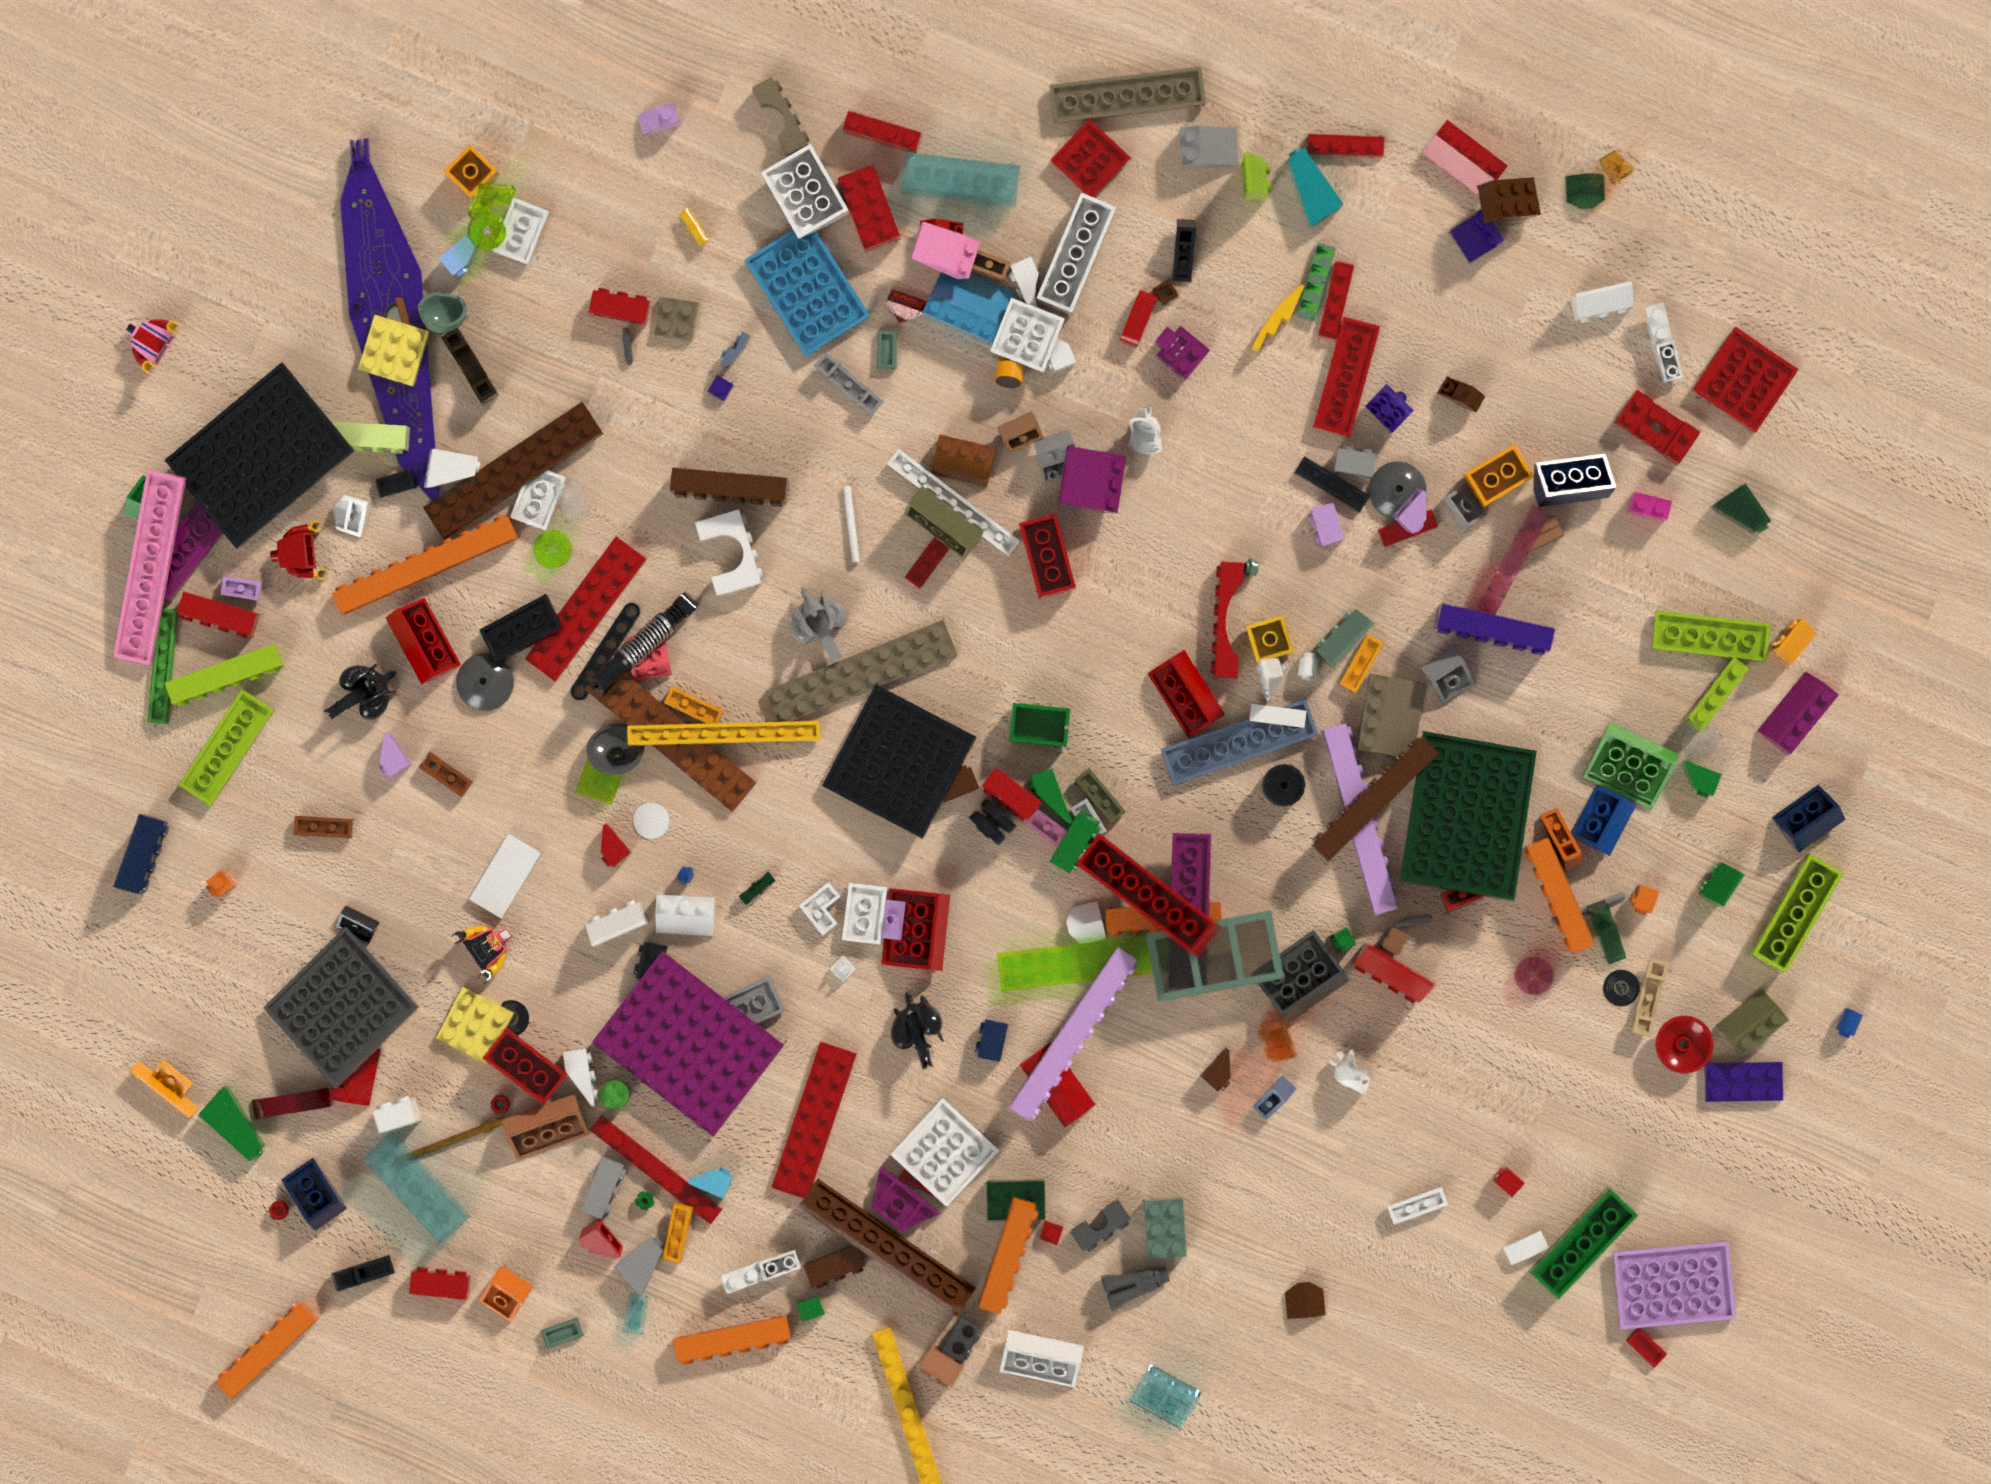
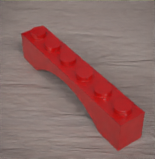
M1221 561L1220 566L1216 567V577H1219V585H1215V596H1218V604H1214V615L1217 616V623H1213V635H1216V642H1212V654H1215V662L1211 661V673H1214V677L1238 678L1239 658L1228 640L1226 614L1233 594L1243 583L1244 563Z

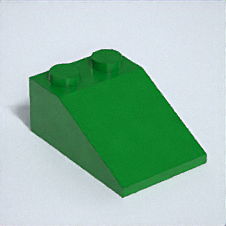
M1051 768L1030 776L1031 780L1028 783L1031 791H1036L1037 796L1067 824L1072 823L1053 769Z

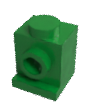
M1347 927L1329 935L1337 953L1356 945Z

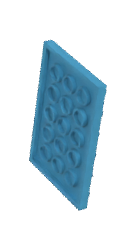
M792 229L744 260L805 357L870 317L816 231L798 239Z

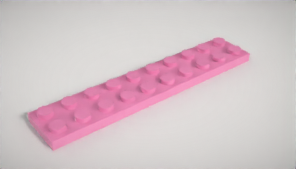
M147 470L113 657L152 665L186 478Z

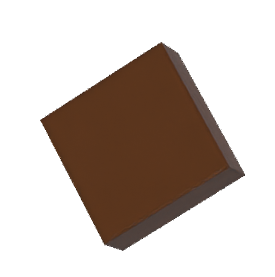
M1170 279L1153 288L1162 306L1179 296Z

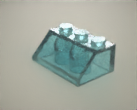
M1150 1364L1130 1402L1181 1429L1195 1409L1201 1391Z

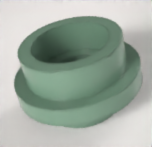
M1249 558L1244 563V573H1246L1247 577L1256 576L1259 568L1258 561Z

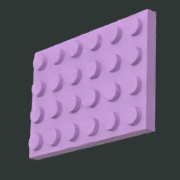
M1728 1241L1612 1252L1621 1330L1736 1319Z

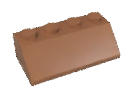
M575 1094L502 1120L505 1136L517 1160L590 1135L581 1106Z

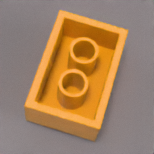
M1514 444L1468 471L1463 477L1481 507L1484 508L1534 478V475Z

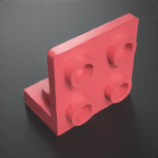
M666 639L631 670L634 681L672 675Z

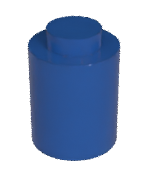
M1845 1008L1836 1028L1839 1030L1838 1034L1849 1038L1850 1035L1854 1036L1863 1015Z

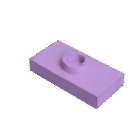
M886 900L881 938L901 940L906 902Z

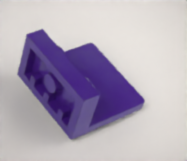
M1482 209L1468 220L1450 230V234L1469 263L1504 241L1494 223H1484Z

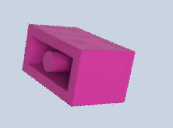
M1634 492L1631 494L1627 513L1664 522L1668 520L1672 501Z

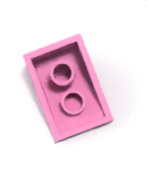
M921 222L910 258L953 278L966 279L970 276L980 242L963 234Z

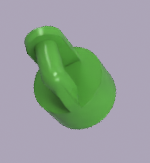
M611 1080L605 1083L600 1090V1100L609 1109H619L625 1106L630 1098L628 1086L620 1080Z

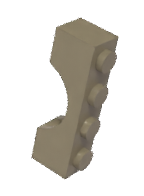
M771 77L752 87V91L761 108H773L783 115L785 128L779 137V141L787 156L808 145L807 142L810 140L805 130L801 132L798 125L801 123L796 114H791L789 108L792 106L787 97H782L780 92L783 89L778 80L774 82Z

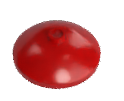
M1677 1016L1669 1019L1661 1026L1656 1036L1655 1048L1658 1058L1668 1069L1677 1073H1692L1700 1070L1708 1063L1713 1053L1714 1042L1711 1031L1701 1020L1692 1016ZM1682 1040L1685 1041L1683 1048L1679 1046V1042Z

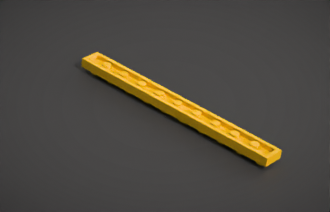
M820 721L627 726L628 746L820 741Z
M891 1326L872 1332L921 1484H942Z

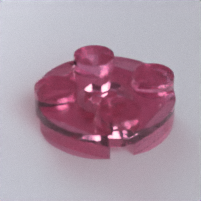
M1528 957L1517 965L1514 978L1520 990L1527 994L1538 995L1546 992L1553 983V969L1543 958ZM1531 971H1538L1537 977L1539 979L1537 981L1535 979L1530 980L1531 975L1529 973Z

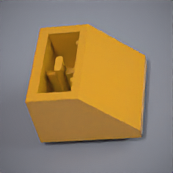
M1803 618L1791 620L1784 628L1786 632L1781 636L1779 635L1772 643L1774 647L1771 651L1788 664H1793L1816 635V632Z

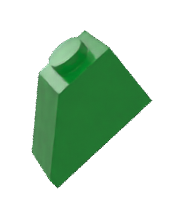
M1687 760L1683 761V769L1692 789L1697 791L1696 794L1704 798L1714 796L1722 774Z

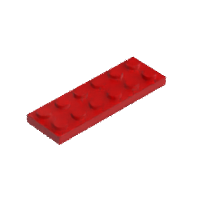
M1343 316L1313 428L1350 438L1380 326Z

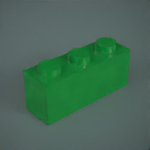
M1080 810L1049 862L1068 873L1072 869L1076 871L1079 867L1076 863L1081 854H1084L1090 846L1088 842L1091 837L1096 838L1101 829L1098 827L1100 821Z

